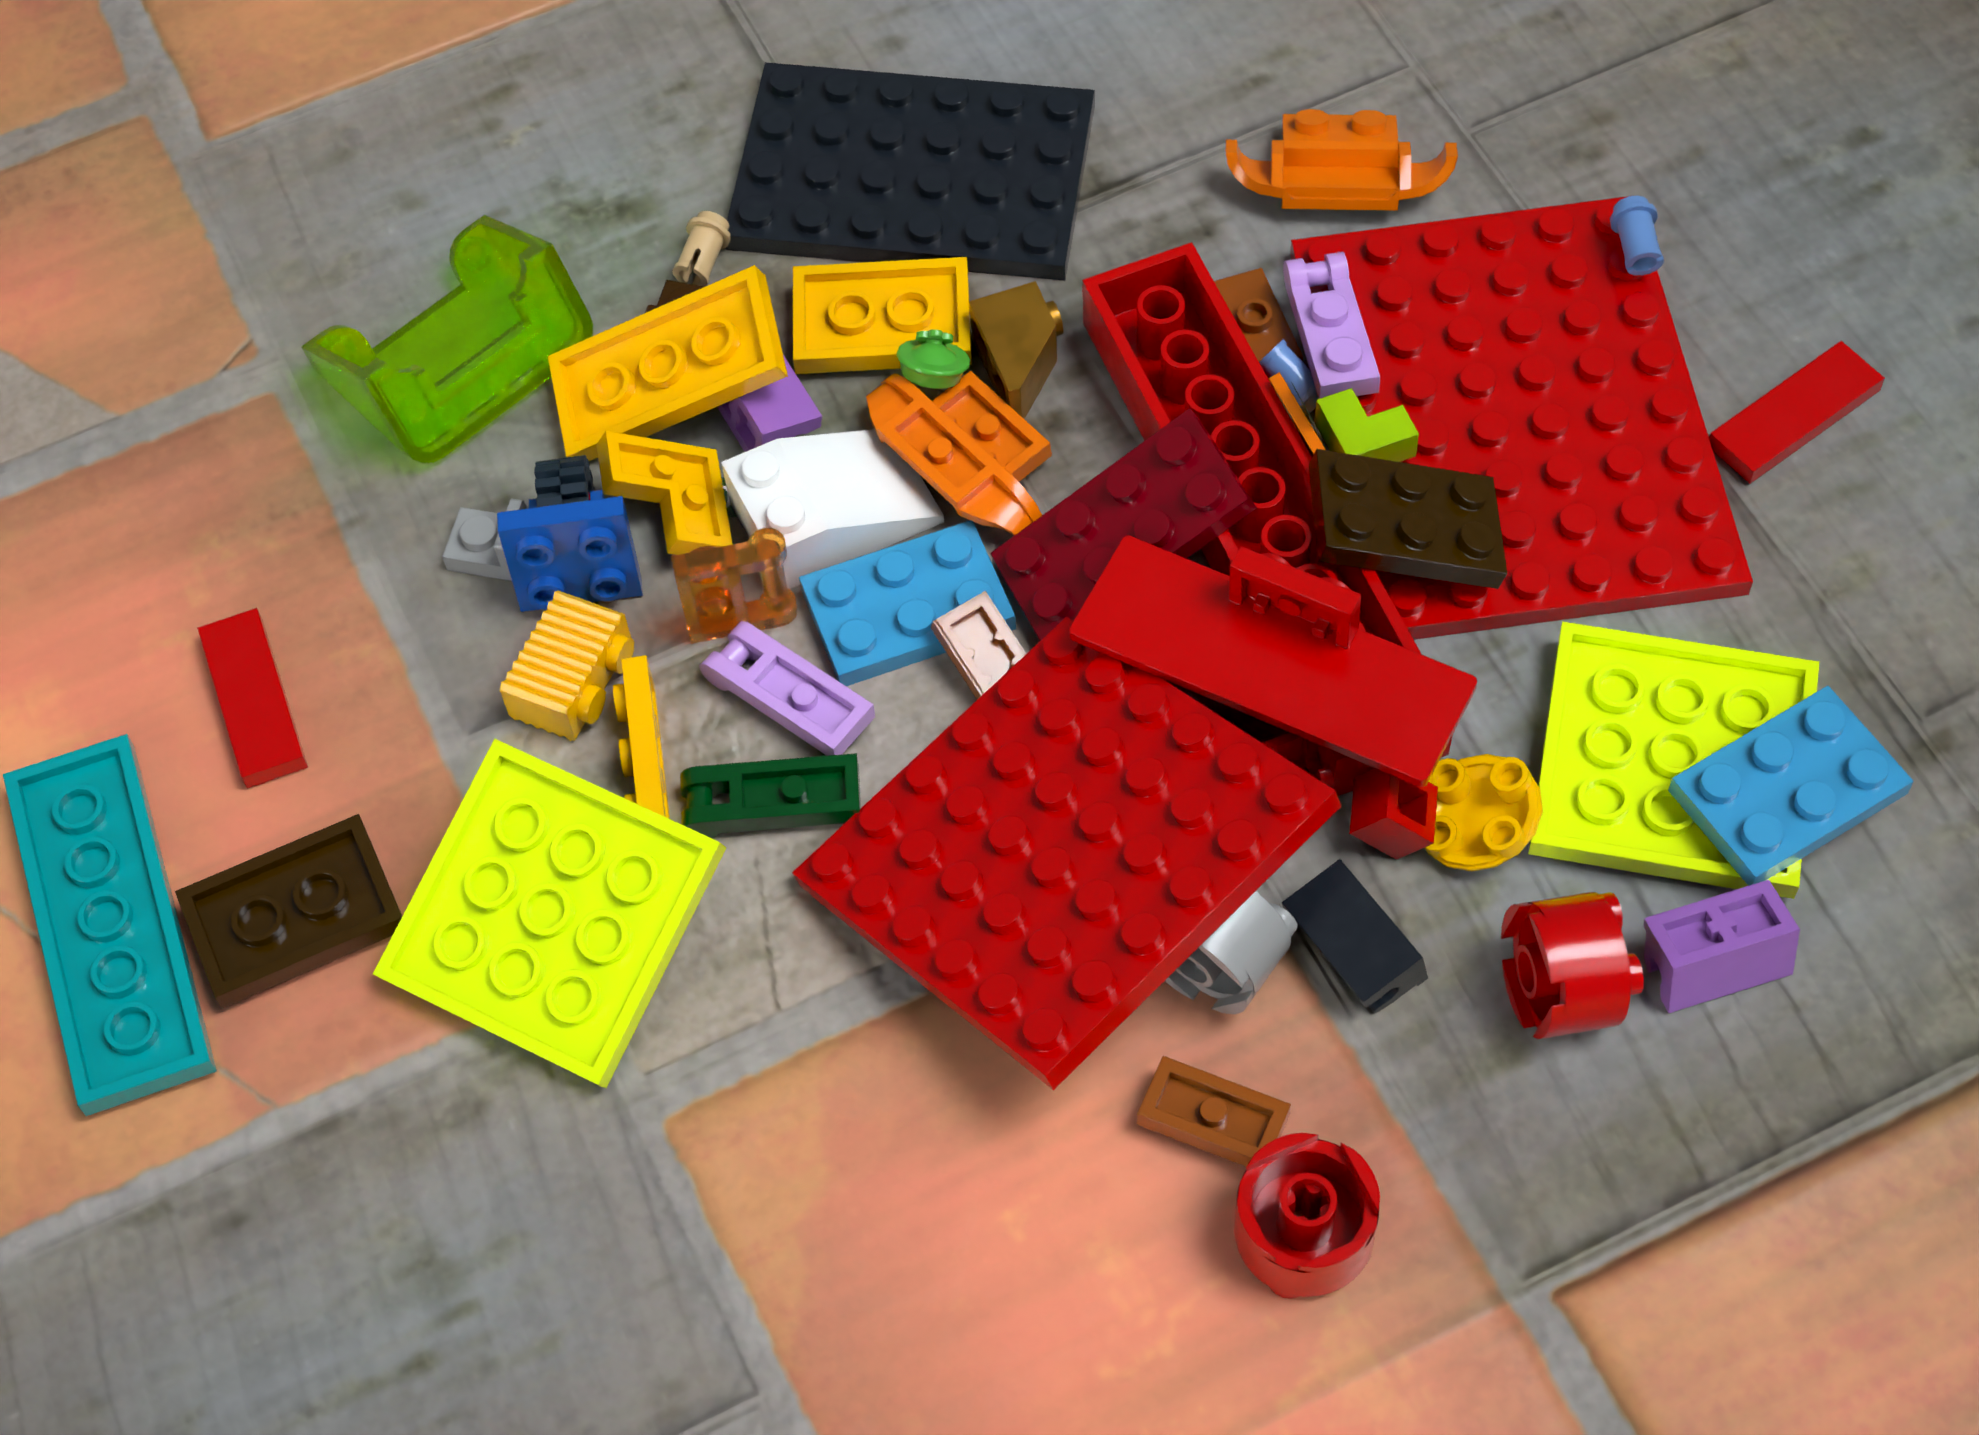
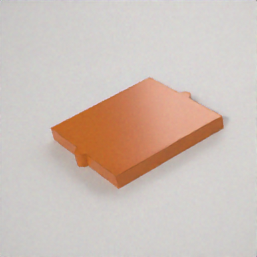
M1280 372L1270 377L1269 380L1310 455L1313 457L1316 449L1326 450Z

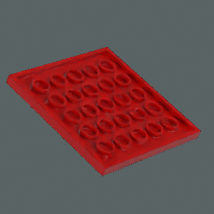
M1067 616L860 808L859 813H855L792 872L802 889L1053 1091L1342 807L1334 789L1161 677L1072 641L1069 628L1073 620Z

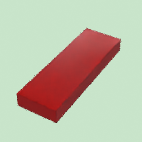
M1840 341L1712 431L1709 436L1712 449L1742 478L1751 484L1881 391L1885 377L1843 341Z
M254 608L198 627L197 629L239 771L246 787L250 788L308 768L263 619L258 609Z

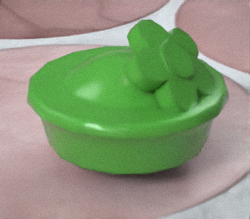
M942 330L916 332V339L906 341L900 345L896 354L900 361L901 373L913 384L932 389H945L958 384L963 373L969 369L970 358L961 348L950 344L953 342V335Z

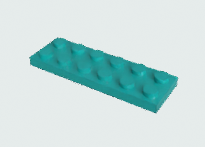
M128 734L3 774L78 1107L85 1116H89L217 1072L138 758Z

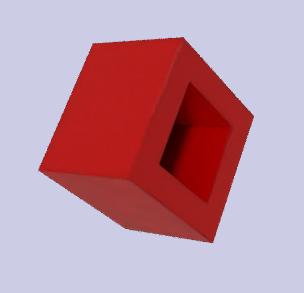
M1376 768L1354 777L1349 834L1396 860L1434 844L1438 787L1430 782L1424 787H1419Z

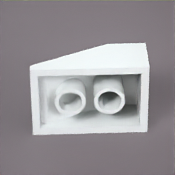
M875 429L779 438L721 462L730 505L778 593L800 585V576L879 551L944 523V515L921 476L885 442H880Z

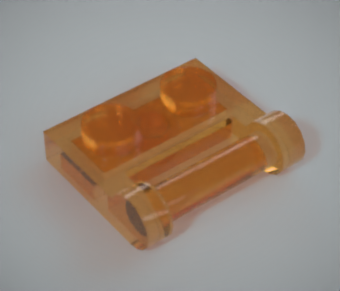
M762 528L756 530L750 536L748 542L722 547L704 546L696 548L690 553L671 556L691 644L728 637V634L741 621L748 622L759 630H766L788 625L796 618L798 613L797 601L794 592L787 586L783 565L787 557V546L785 538L780 531L773 528ZM759 572L763 593L759 600L746 602L741 575Z

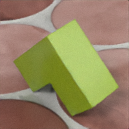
M1352 388L1316 400L1315 424L1330 451L1396 462L1416 456L1419 433L1403 405L1367 417Z

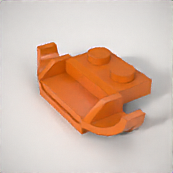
M1317 109L1301 110L1296 114H1283L1282 140H1272L1271 161L1250 159L1241 152L1237 140L1226 139L1227 164L1234 177L1247 189L1258 194L1282 198V209L1398 211L1399 200L1422 197L1435 191L1446 182L1455 169L1458 159L1457 143L1445 142L1442 152L1436 158L1428 162L1411 163L1410 142H1399L1396 115H1385L1376 110H1361L1353 115L1327 114Z
M971 370L961 378L958 384L946 389L934 400H930L908 379L896 373L888 376L881 382V385L866 396L871 422L880 442H885L952 504L959 516L983 526L1005 530L1012 535H1016L1042 516L1037 504L1021 485L1020 481L1052 456L1051 444Z

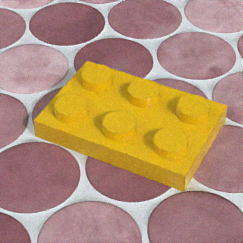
M967 257L793 266V363L795 374L901 369L900 361L896 356L898 347L906 341L915 340L916 332L942 330L945 333L952 334L953 342L950 344L956 345L965 351L970 358V365H972Z

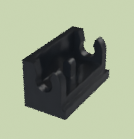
M1341 859L1337 860L1282 902L1283 908L1295 918L1297 924L1352 989L1358 1000L1365 1008L1369 1007L1373 1013L1383 1010L1414 986H1419L1428 979L1421 954Z

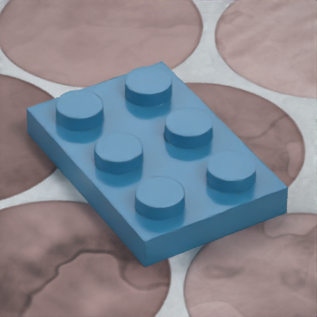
M971 520L799 577L802 594L837 681L845 686L946 653L930 628L932 622L984 591L987 592L1011 631L1016 629L1015 614L975 524Z
M1827 685L1674 776L1668 791L1746 884L1750 886L1766 881L1909 793L1914 781Z

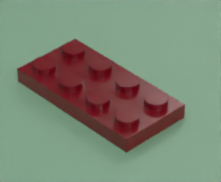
M1189 408L990 554L1041 641L1066 616L1074 621L1123 537L1128 535L1187 559L1257 509V507L1199 417Z

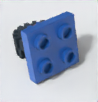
M586 455L537 461L534 469L537 498L529 499L528 509L497 513L498 534L520 611L547 610L548 602L553 600L554 592L558 590L589 602L615 601L622 598L643 596L642 577L623 496L604 498L603 490L595 491L592 472Z

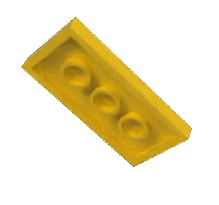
M755 265L548 356L566 457L586 455L588 461L598 458L596 445L605 431L647 437L788 377L766 275Z

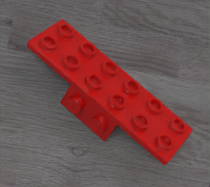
M1125 536L1069 628L1070 639L1074 642L1419 787L1427 785L1477 687V678L1471 674L1360 630L1361 594L1352 591L1343 582L1332 577H1317L1292 567L1285 559L1272 553L1260 554L1243 546L1240 547L1230 564V576L1135 537Z

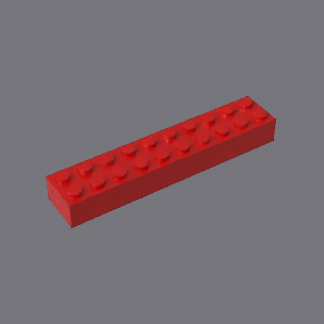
M1191 242L1083 279V324L1144 441L1190 408L1199 417L1257 507V509L1201 548L1211 569L1230 576V564L1240 547L1243 546L1260 554L1272 553L1285 559L1292 567L1317 577L1335 578L1346 584L1352 591L1361 594L1360 630L1421 654L1375 570L1318 562L1309 475V463L1312 456L1193 243ZM1452 737L1441 757L1449 755ZM1319 745L1317 755L1320 766L1324 768L1330 765L1334 777V790L1337 796L1353 791L1354 777L1374 769V767Z

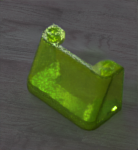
M483 215L462 230L451 245L449 261L460 285L374 348H371L367 339L359 331L346 325L331 326L301 346L314 370L402 454L420 463H434L444 458L551 378L548 361L549 355L593 336L591 316L553 244L486 215Z

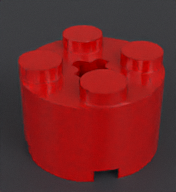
M1587 892L1513 904L1506 910L1501 926V939L1513 937L1514 958L1502 960L1504 981L1510 1003L1519 1023L1524 1029L1537 1028L1533 1035L1534 1038L1539 1040L1619 1026L1628 1013L1631 995L1642 993L1644 986L1642 966L1634 953H1627L1621 930L1623 924L1622 909L1614 893L1598 894L1596 892Z
M1293 1133L1279 1137L1260 1148L1246 1167L1239 1183L1236 1198L1235 1240L1241 1258L1249 1270L1260 1281L1269 1286L1273 1293L1288 1299L1326 1295L1343 1288L1353 1281L1371 1257L1379 1220L1380 1191L1373 1171L1364 1158L1351 1147L1343 1143L1339 1146L1329 1141L1318 1139L1317 1134ZM1302 1210L1305 1216L1297 1217L1294 1212ZM1319 1216V1218H1317V1219L1308 1220V1219H1310V1218H1315V1217Z

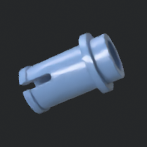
M1629 196L1621 199L1615 204L1610 217L1611 229L1618 233L1625 257V267L1627 272L1632 275L1650 274L1658 270L1664 263L1654 227L1658 219L1657 210L1643 196Z
M1283 339L1259 363L1268 378L1280 372L1305 416H1307L1316 408V400L1319 399L1311 371L1286 345L1287 343Z

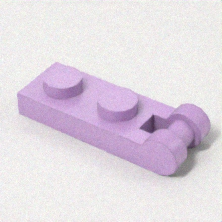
M1345 253L1325 254L1324 261L1306 264L1303 258L1284 261L1283 273L1286 291L1318 398L1320 399L1350 388L1353 389L1356 396L1379 393L1380 374L1349 278V268ZM1327 284L1329 291L1311 294L1310 287Z
M745 621L739 622L728 634L729 643L720 653L716 651L711 652L699 665L701 673L715 687L734 693L827 756L843 754L875 718L874 704ZM747 659L757 660L748 671L741 667Z

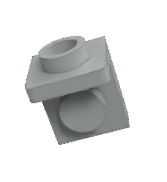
M511 498L506 511L527 508L524 500ZM460 507L442 556L446 569L448 571L512 581L498 534L497 513Z

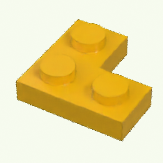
M605 431L596 445L603 494L660 503L668 554L723 562L732 551L733 543L717 450Z

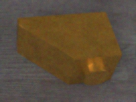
M1036 281L969 301L971 338L995 392L1024 419L1057 362V336L1064 334L1062 318L1056 303L1053 300L1045 302Z

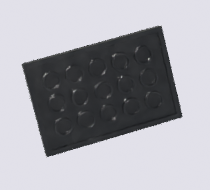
M765 62L727 221L730 225L728 231L730 232L731 240L726 250L853 262L967 257L968 272L1065 281L1095 109V90Z

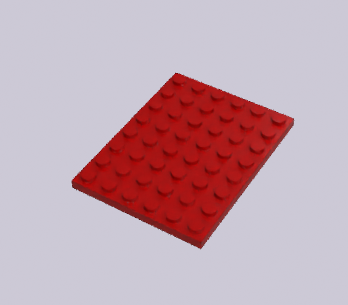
M1626 197L1291 240V260L1303 258L1305 264L1324 261L1325 254L1345 253L1349 268V278L1380 374L1379 393L1356 397L1367 417L1401 405L1404 406L1419 433L1416 456L1400 462L1494 478L1508 573L1498 589L1376 571L1414 640L1749 595L1753 579L1658 271L1656 270L1646 275L1629 274L1625 267V257L1619 234L1611 229L1610 217L1613 213V208L1618 201ZM1327 284L1310 287L1311 294L1329 291Z

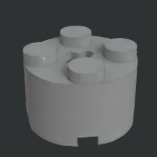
M1255 891L1165 982L1192 1000L1195 999L1200 990L1218 999L1211 1008L1213 1010L1226 1014L1241 1013L1246 1009L1289 949L1291 936L1297 929V922L1287 910L1279 905L1268 903Z

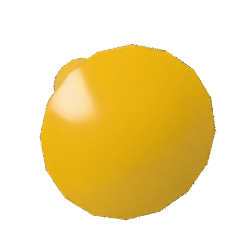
M1489 754L1459 760L1446 758L1438 762L1428 781L1438 787L1434 844L1425 847L1428 855L1446 867L1471 872L1497 867L1518 855L1535 836L1543 813L1541 790L1526 764L1516 757H1502Z

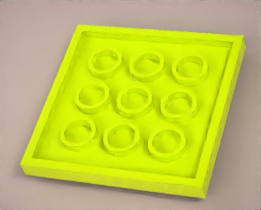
M1562 621L1538 780L1543 813L1536 834L1530 840L1528 854L1732 889L1748 886L1670 794L1668 789L1674 776L1816 693L1820 662ZM1802 859L1767 879L1770 880L1780 897L1795 898L1800 884Z
M494 738L373 975L603 1088H607L726 847L708 836Z

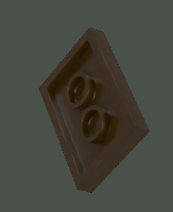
M1316 449L1309 463V475L1318 562L1494 589L1500 587L1508 573L1493 477Z
M359 814L175 891L214 997L222 1009L392 936L402 918V913Z

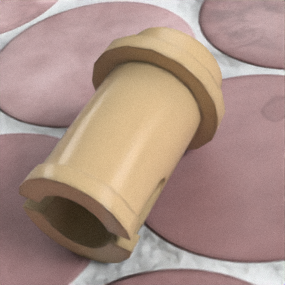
M701 211L697 217L689 220L686 227L689 237L672 271L678 281L688 284L693 271L696 274L693 285L707 286L720 249L726 248L731 240V235L728 231L730 225L724 217L711 211Z

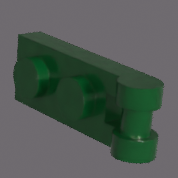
M857 753L689 767L680 773V794L683 798L687 799V809L681 812V825L710 838H715L719 833L845 823L855 813H859L861 808ZM730 793V803L713 804L712 799L718 794Z

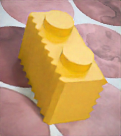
M559 590L555 591L553 600L548 602L547 610L543 611L541 620L537 621L535 630L531 631L529 640L525 641L524 649L519 651L518 659L513 661L512 670L507 672L506 680L501 682L500 693L508 715L515 721L521 720L526 725L532 724L537 729L543 728L548 733L554 732L559 737L565 736L570 741L576 740L585 722L593 724L601 715L606 700V685L614 672L618 674L623 673L621 659L633 656L634 640L631 638L625 614Z

